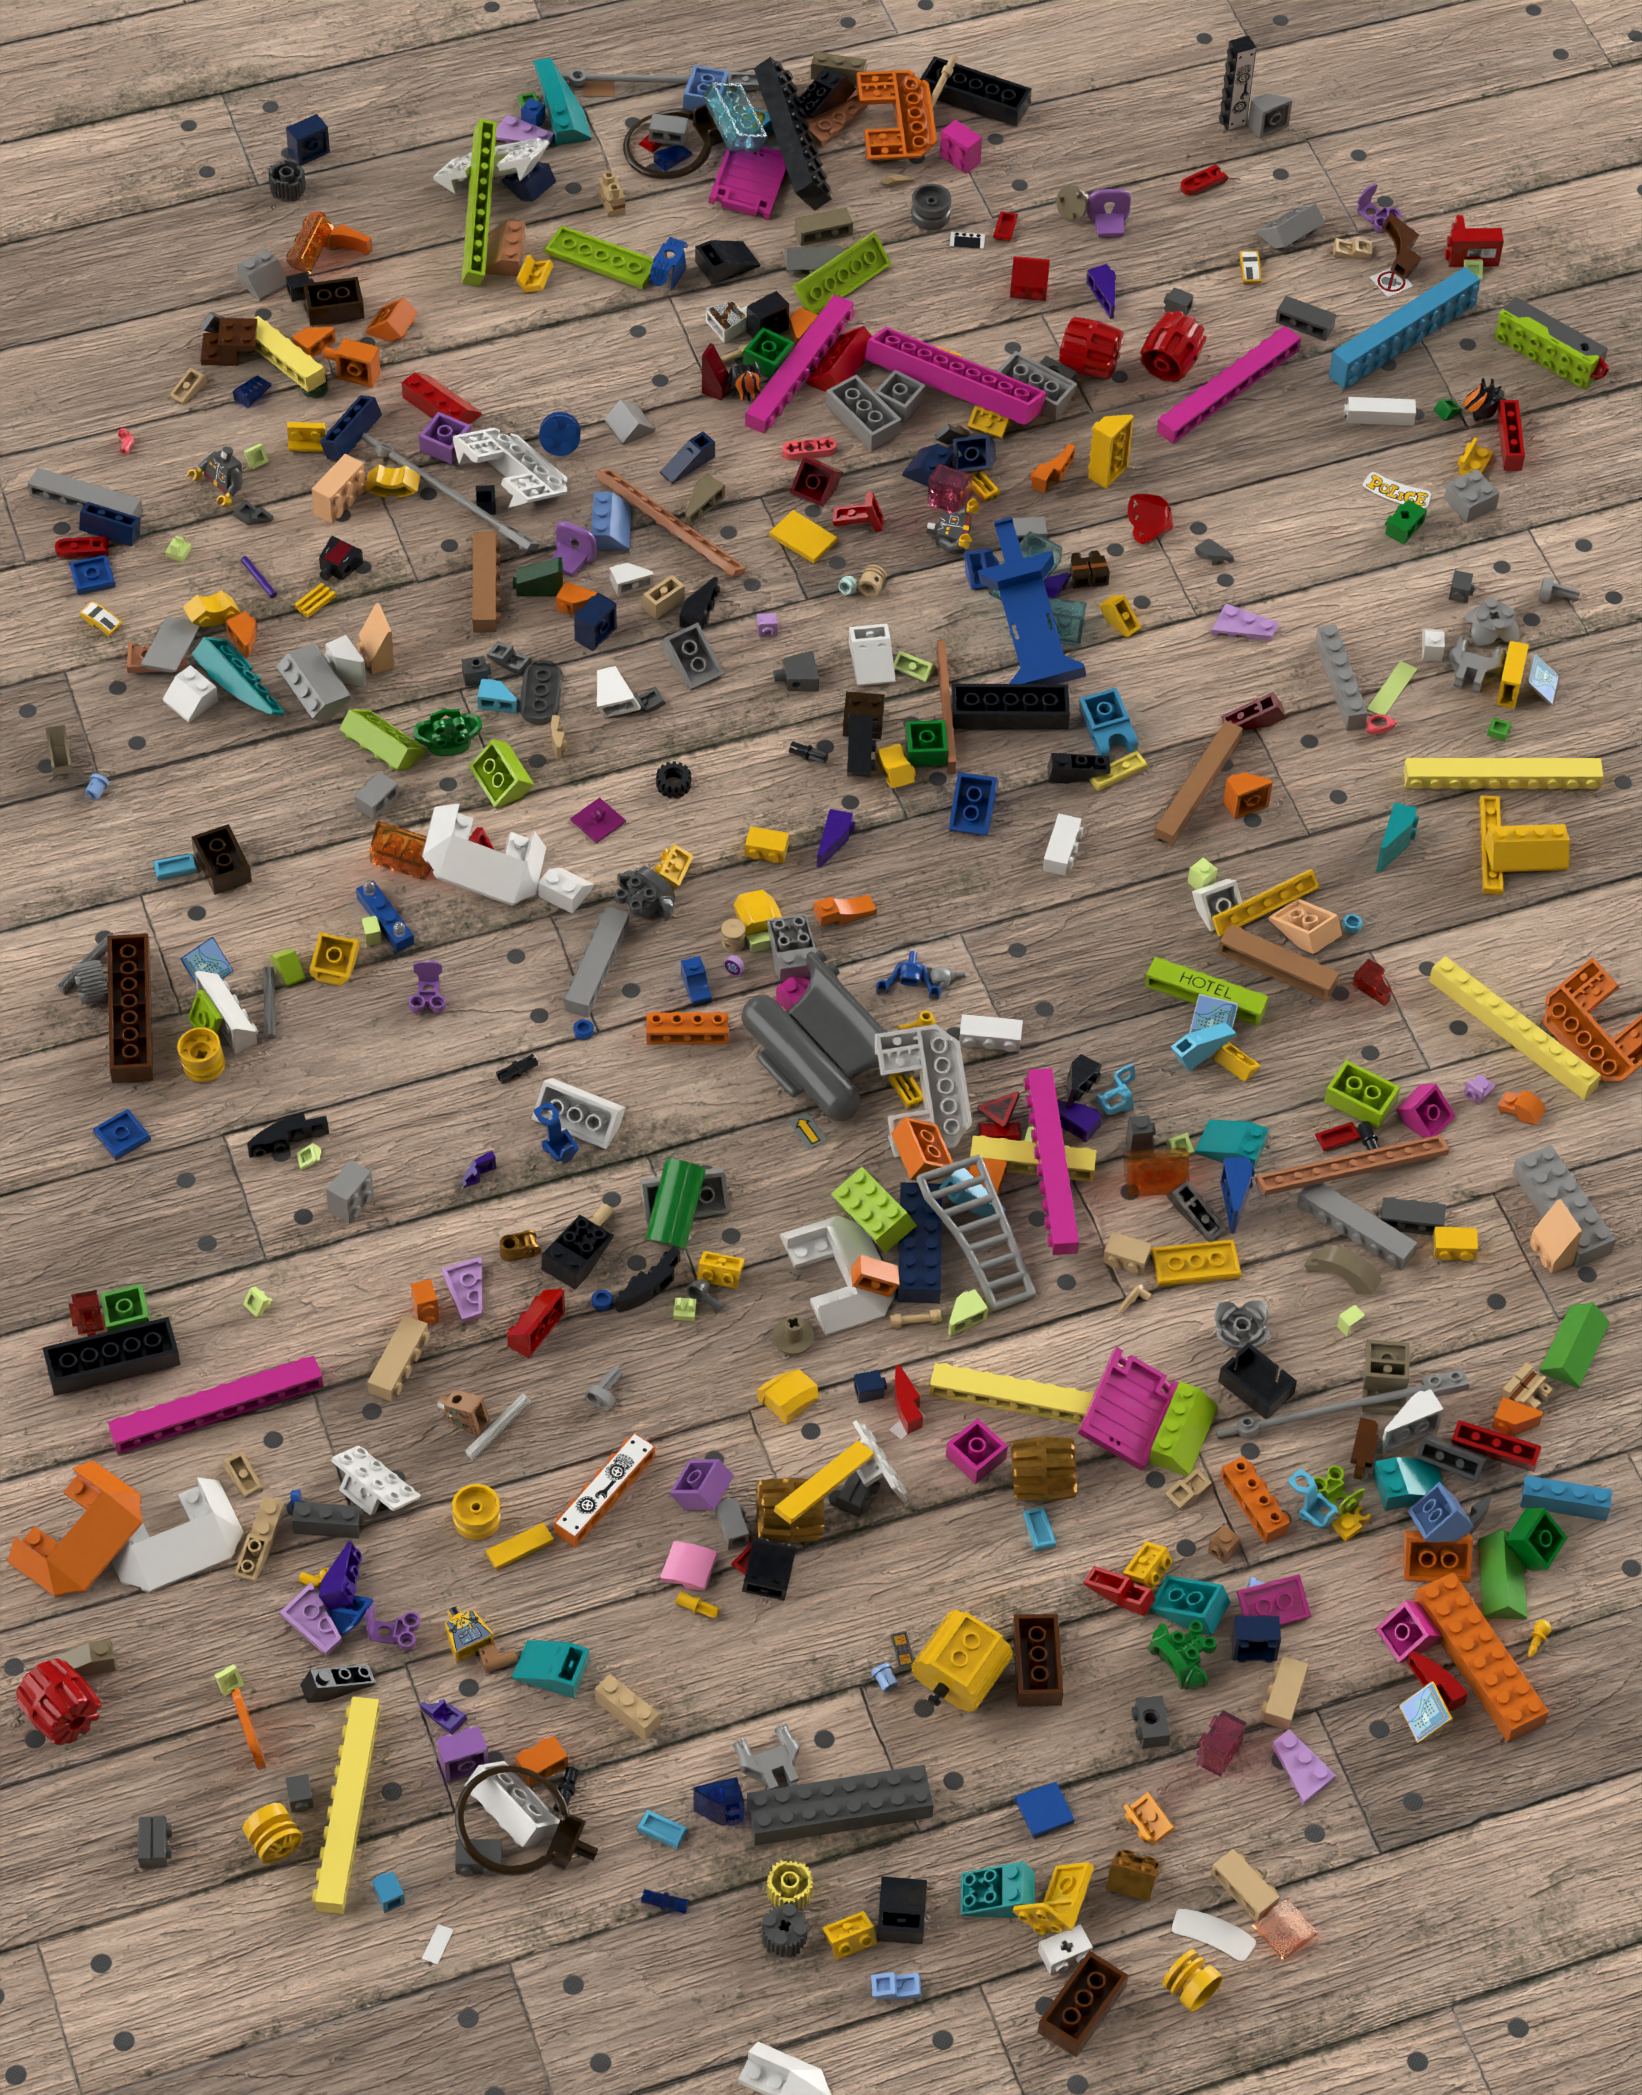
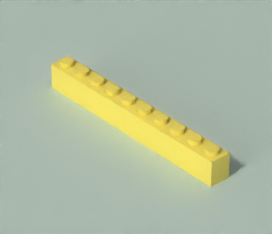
M1406 758L1404 779L1405 789H1600L1603 780L1601 758Z
M1443 957L1432 967L1429 982L1583 1100L1587 1099L1597 1090L1601 1077L1600 1073L1448 957Z
M352 1696L351 1705L347 1704L345 1717L348 1718V1723L343 1725L342 1738H345L344 1745L339 1746L338 1758H341L340 1765L335 1767L337 1784L332 1785L331 1799H334L333 1806L328 1807L327 1819H330L329 1826L324 1828L323 1839L326 1840V1845L321 1847L320 1850L322 1867L317 1868L316 1881L319 1882L318 1889L314 1888L312 1902L316 1903V1910L319 1912L344 1914L380 1713L379 1699Z

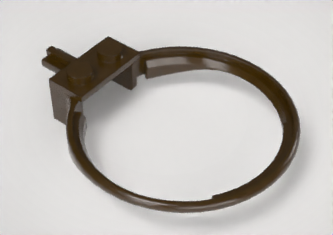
M708 104L695 108L694 112L676 108L654 113L692 120L693 126L704 141V146L699 156L690 165L674 171H656L639 164L633 158L629 149L630 137L633 131L642 123L652 119L653 114L636 122L627 132L623 142L624 156L633 169L651 178L674 179L686 176L696 171L706 162L711 153L712 146L724 142L722 126L733 123L734 119L731 113L717 118Z
M499 1766L488 1769L475 1776L463 1789L458 1799L455 1811V1826L463 1848L475 1862L497 1874L509 1876L526 1875L540 1870L548 1864L565 1869L573 1853L594 1861L598 1852V1848L579 1840L586 1821L569 1814L566 1801L557 1787L545 1777L532 1770L519 1766ZM514 1772L530 1776L545 1786L553 1796L559 1814L563 1815V1820L560 1819L546 1856L543 1855L532 1862L522 1865H502L483 1856L471 1843L464 1825V1809L467 1799L478 1784L498 1773Z

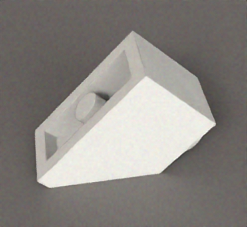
M630 563L610 567V581L617 596L654 586V574L648 569Z
M1422 629L1423 661L1442 662L1445 648L1444 631Z

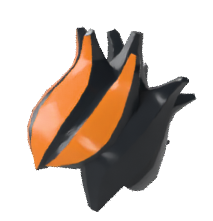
M756 361L754 366L743 364L730 368L729 383L734 391L732 398L739 392L741 401L744 400V394L748 401H750L751 395L755 400V392L761 393L759 387L761 374Z
M1482 378L1479 387L1471 391L1465 398L1464 409L1473 413L1475 422L1481 418L1488 419L1494 416L1499 407L1500 400H1506L1498 396L1502 386L1495 389L1493 379H1491L1490 385L1486 387L1485 379Z

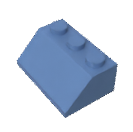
M594 492L591 534L596 539L597 550L629 551L632 505L613 492Z
M1440 1482L1407 1510L1427 1542L1458 1541L1466 1536L1474 1527L1456 1497Z

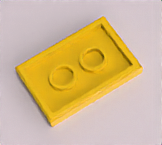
M794 510L769 532L771 538L813 564L837 542L835 535Z

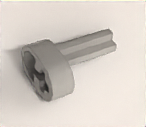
M1544 577L1538 601L1548 603L1551 593L1578 600L1580 590L1555 584L1553 579Z
M617 1366L613 1367L597 1385H592L588 1389L585 1396L591 1404L601 1410L609 1411L616 1403L615 1397L609 1390L622 1377L623 1372L620 1371V1368Z

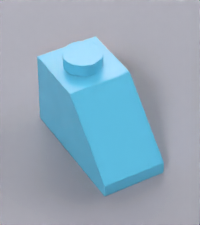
M481 679L477 696L478 709L517 713V698L501 681Z

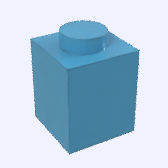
M393 1871L388 1874L382 1873L372 1880L373 1891L384 1913L405 1904L404 1893Z

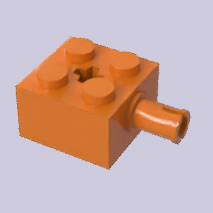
M344 338L338 350L326 346L323 349L322 358L336 361L338 379L373 388L381 373L379 347Z

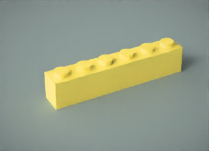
M259 316L254 318L258 320L255 348L257 352L307 392L326 382V371L322 364L314 361L310 355L304 353L299 346L294 345L289 338H285L278 329H274L266 320L264 321Z
M973 1136L970 1157L981 1155L982 1158L1008 1161L1007 1172L1037 1175L1036 1165L1039 1162L1038 1159L1034 1158L1036 1143L1025 1140L1016 1141L1006 1138ZM1064 1145L1069 1179L1093 1182L1097 1150Z

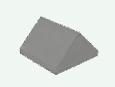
M621 399L604 419L622 445L655 432V428L637 405Z

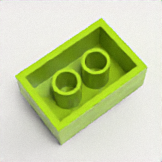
M1345 1060L1328 1085L1324 1102L1361 1121L1369 1122L1372 1127L1379 1129L1398 1101L1400 1086Z

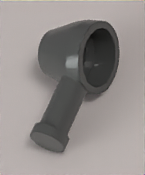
M701 1278L693 1281L687 1287L688 1295L692 1299H696L697 1302L705 1301L715 1308L717 1312L723 1308L724 1303L719 1302L708 1294L711 1285L706 1279Z

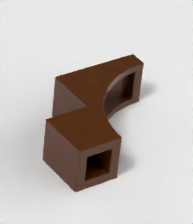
M1390 214L1382 226V229L1393 240L1396 248V259L1390 270L1405 280L1417 268L1421 257L1411 250L1419 234L1399 218Z

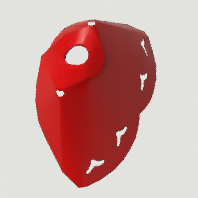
M1139 493L1131 495L1127 508L1128 518L1134 526L1133 537L1138 543L1146 544L1173 529L1171 507H1169L1164 498L1152 494ZM1134 500H1136V502L1138 503V505H1136L1135 507H1133V505L1135 504Z

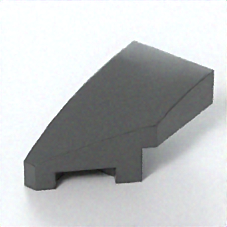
M209 312L200 327L206 332L219 333L220 318L225 317Z
M247 500L233 513V516L247 525L270 522L274 518L264 508L257 509Z

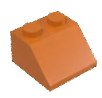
M402 297L382 306L365 332L389 342L396 339L401 340L407 334V328L415 322L414 318L418 312Z
M1246 772L1234 774L1226 779L1223 804L1234 820L1269 807L1273 782L1271 779Z

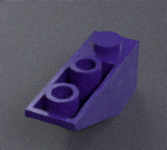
M351 1541L346 1544L321 1581L319 1598L328 1610L352 1605L362 1555L360 1550Z

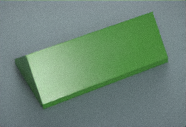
M1594 1303L1570 1305L1540 1368V1373L1579 1389L1610 1323Z
M1504 1529L1478 1539L1482 1614L1485 1618L1527 1619L1524 1563L1505 1541L1509 1532Z

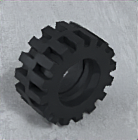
M673 761L672 764L670 762H666V765L662 764L656 773L658 792H662L663 796L668 795V798L672 796L678 798L679 795L683 797L684 793L687 794L691 788L690 769L686 765L683 766L681 762L676 764V761ZM670 777H677L681 779V781L672 783L668 782L666 779Z

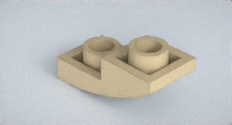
M552 715V746L557 759H561L563 752L567 751L568 741L564 738L563 724H560V716Z

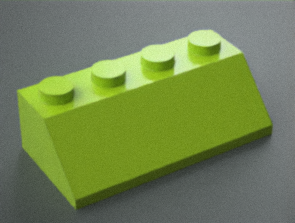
M349 709L339 728L345 733L344 736L353 741L356 740L360 743L359 746L367 751L370 750L374 753L373 756L382 761L385 760L389 763L388 766L396 771H399V769H409L428 750L371 710Z
M1179 1381L1151 1448L1149 1463L1187 1477L1191 1474L1218 1409V1406L1200 1388Z

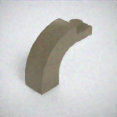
M1325 1244L1322 1250H1313L1304 1265L1308 1271H1328L1341 1276L1350 1284L1356 1294H1373L1382 1279L1374 1267L1364 1258L1336 1245Z

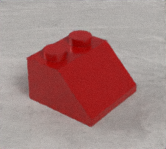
M1014 256L1010 298L1046 301L1050 260Z

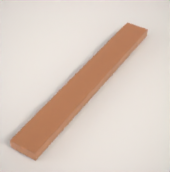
M938 640L937 663L942 718L945 720L948 745L947 773L955 774L956 754L945 640Z

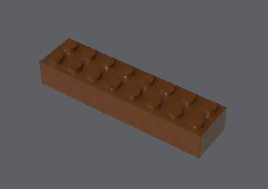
M148 933L107 936L112 1083L153 1081Z

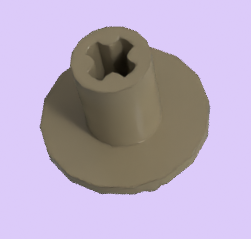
M1076 185L1064 186L1058 192L1056 198L1059 213L1070 221L1081 219L1086 213L1089 195Z
M790 1315L775 1325L772 1332V1340L776 1348L784 1354L798 1355L806 1352L812 1346L814 1330L807 1321L798 1315Z

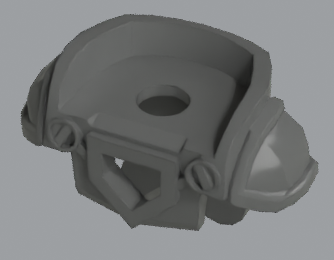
M643 866L640 870H628L622 874H617L618 883L621 887L615 892V901L617 903H627L631 914L639 915L646 919H650L657 913L664 921L670 919L674 910L675 894L671 886L659 874L646 866ZM646 902L649 903L651 906L649 908H643L642 904Z

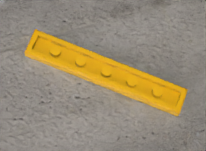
M1480 795L1483 894L1503 895V872H1492L1484 844L1489 827L1501 826L1500 796Z
M1309 869L1211 917L1217 935H1224L1230 924L1235 927H1241L1318 889L1319 885L1314 871Z
M857 1440L776 1505L774 1512L789 1524L793 1523L871 1460L874 1452Z

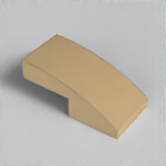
M1355 237L1353 242L1336 238L1333 242V256L1342 258L1371 257L1372 241Z
M1196 1468L1183 1481L1180 1479L1165 1495L1179 1509H1182L1206 1492L1212 1486V1482Z

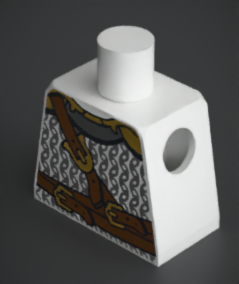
M730 301L706 309V323L724 344L746 330L747 306L740 309L734 301Z

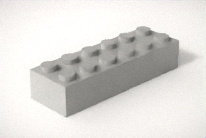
M1552 1145L1515 1160L1512 1173L1541 1217L1543 1218L1554 1203L1561 1199L1581 1228L1582 1234L1573 1263L1575 1268L1612 1253L1616 1239Z

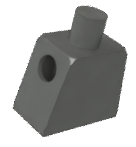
M813 651L784 658L783 669L773 670L774 682L785 681L788 691H819V676Z

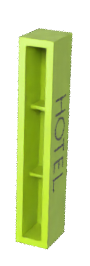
M1154 957L1146 974L1145 987L1194 1004L1197 1003L1199 994L1238 1003L1235 1018L1259 1026L1267 1009L1269 996L1226 982L1223 979L1209 976L1203 972L1189 969L1186 966L1169 962L1166 959Z

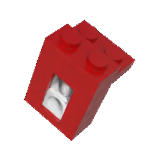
M1456 215L1455 223H1452L1450 236H1447L1448 249L1444 251V258L1448 260V266L1464 267V260L1477 259L1483 260V267L1499 266L1504 243L1502 228H1465L1464 216Z

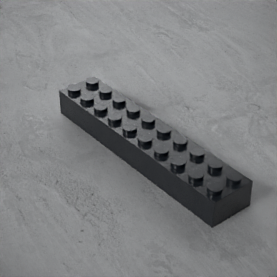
M769 57L757 65L754 71L794 192L815 211L832 200L831 188L826 183L825 179L827 176L821 168L823 164L817 156L818 150L813 144L814 138L809 132L810 126L805 120L804 116L806 114L800 105L802 102L796 93L797 88L792 82L793 76L789 70L783 68L779 61Z

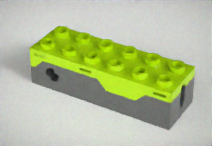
M1514 297L1499 313L1494 339L1500 343L1507 345L1584 390H1587L1595 380L1602 379L1607 375L1609 365L1605 363L1608 348L1517 297Z

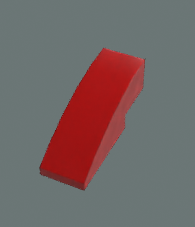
M896 1365L894 1381L896 1409L906 1433L910 1434L923 1427V1415L918 1409L920 1408V1395L901 1365Z
M1097 1566L1092 1568L1083 1581L1085 1586L1107 1600L1143 1616L1146 1615L1155 1601L1150 1588L1133 1583L1131 1577Z
M1415 1651L1409 1652L1407 1664L1423 1687L1433 1681L1449 1711L1465 1704L1468 1693L1448 1671L1426 1656Z

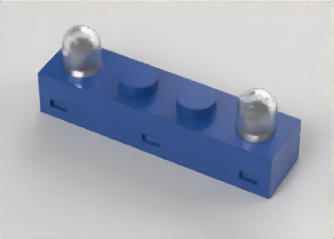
M367 880L362 886L356 888L357 899L370 917H377L381 932L396 953L414 945V935L374 880Z

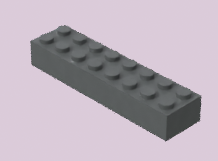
M925 1765L747 1793V1810L754 1846L933 1817L934 1804Z

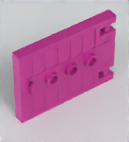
M731 137L708 203L714 205L718 201L722 203L721 207L755 217L757 213L763 214V219L769 220L787 170L781 151Z
M1116 1347L1110 1355L1077 1434L1142 1470L1146 1467L1150 1458L1151 1448L1179 1382L1175 1380L1171 1383L1165 1381L1167 1375L1132 1355L1127 1358L1122 1355L1123 1350Z

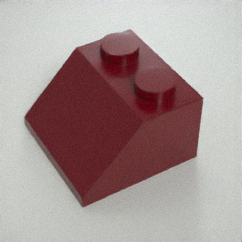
M803 457L790 493L824 507L836 491L843 471L811 457Z

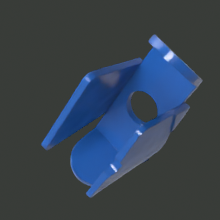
M669 237L667 242L662 244L659 252L654 257L650 271V280L654 285H664L672 268L670 289L674 290L686 270L684 248H688L687 242ZM667 252H673L675 256L667 258Z

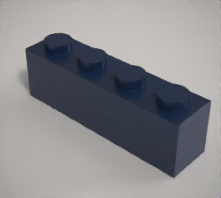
M360 395L320 440L327 459L339 461L344 454L348 455L361 440V436L367 433L382 416L375 397Z

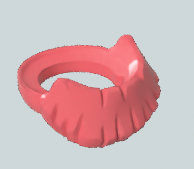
M1373 715L1367 720L1366 732L1370 735L1388 732L1393 729L1397 721L1392 720L1386 715ZM1381 718L1386 720L1387 723L1384 726L1378 727L1371 722L1374 719Z

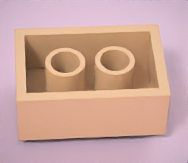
M344 454L311 489L314 515L333 523L342 516L343 512L354 503V500L359 495L364 493L366 485L363 462Z

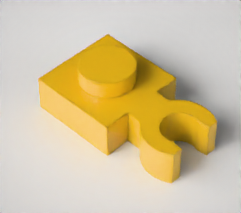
M1363 1506L1357 1507L1353 1515L1347 1511L1332 1522L1331 1528L1345 1542L1362 1530L1363 1526L1361 1524H1366L1370 1521V1513L1366 1516L1360 1515L1363 1512Z

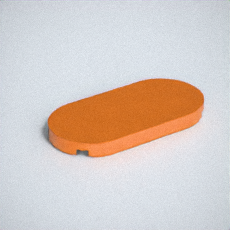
M238 1687L231 1691L232 1698L249 1749L255 1759V1765L257 1769L262 1770L267 1768L247 1705Z

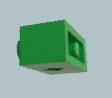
M1407 500L1403 505L1400 504L1395 514L1389 516L1386 520L1385 534L1404 545L1425 522L1427 510Z

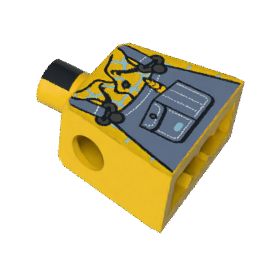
M458 1606L448 1610L447 1614L450 1620L445 1622V1632L456 1663L474 1655L479 1648L494 1643L492 1631L474 1610L462 1613Z

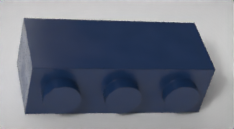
M87 502L80 511L79 530L97 536H105L109 540L133 546L140 537L141 518Z

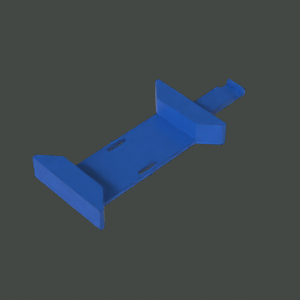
M1012 517L994 521L1005 563L978 570L981 584L1000 592L1010 635L1012 636L1020 665L1019 671L1009 684H1060L1086 677L1083 663L1064 656L1056 628V621L1053 617L1044 585V577L1055 564L1053 552L1048 551L1023 558ZM1047 615H1050L1052 625L1054 628L1053 630H1050L1046 617ZM1013 624L1016 625L1019 639H1015L1012 628Z

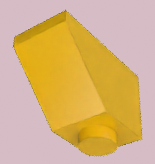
M1124 594L1112 595L1098 605L1106 621L1125 637H1129L1141 628Z

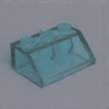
M1048 597L1061 644L1080 647L1087 603ZM1047 615L1046 617L1050 630H1053L1054 628L1052 625L1050 615Z

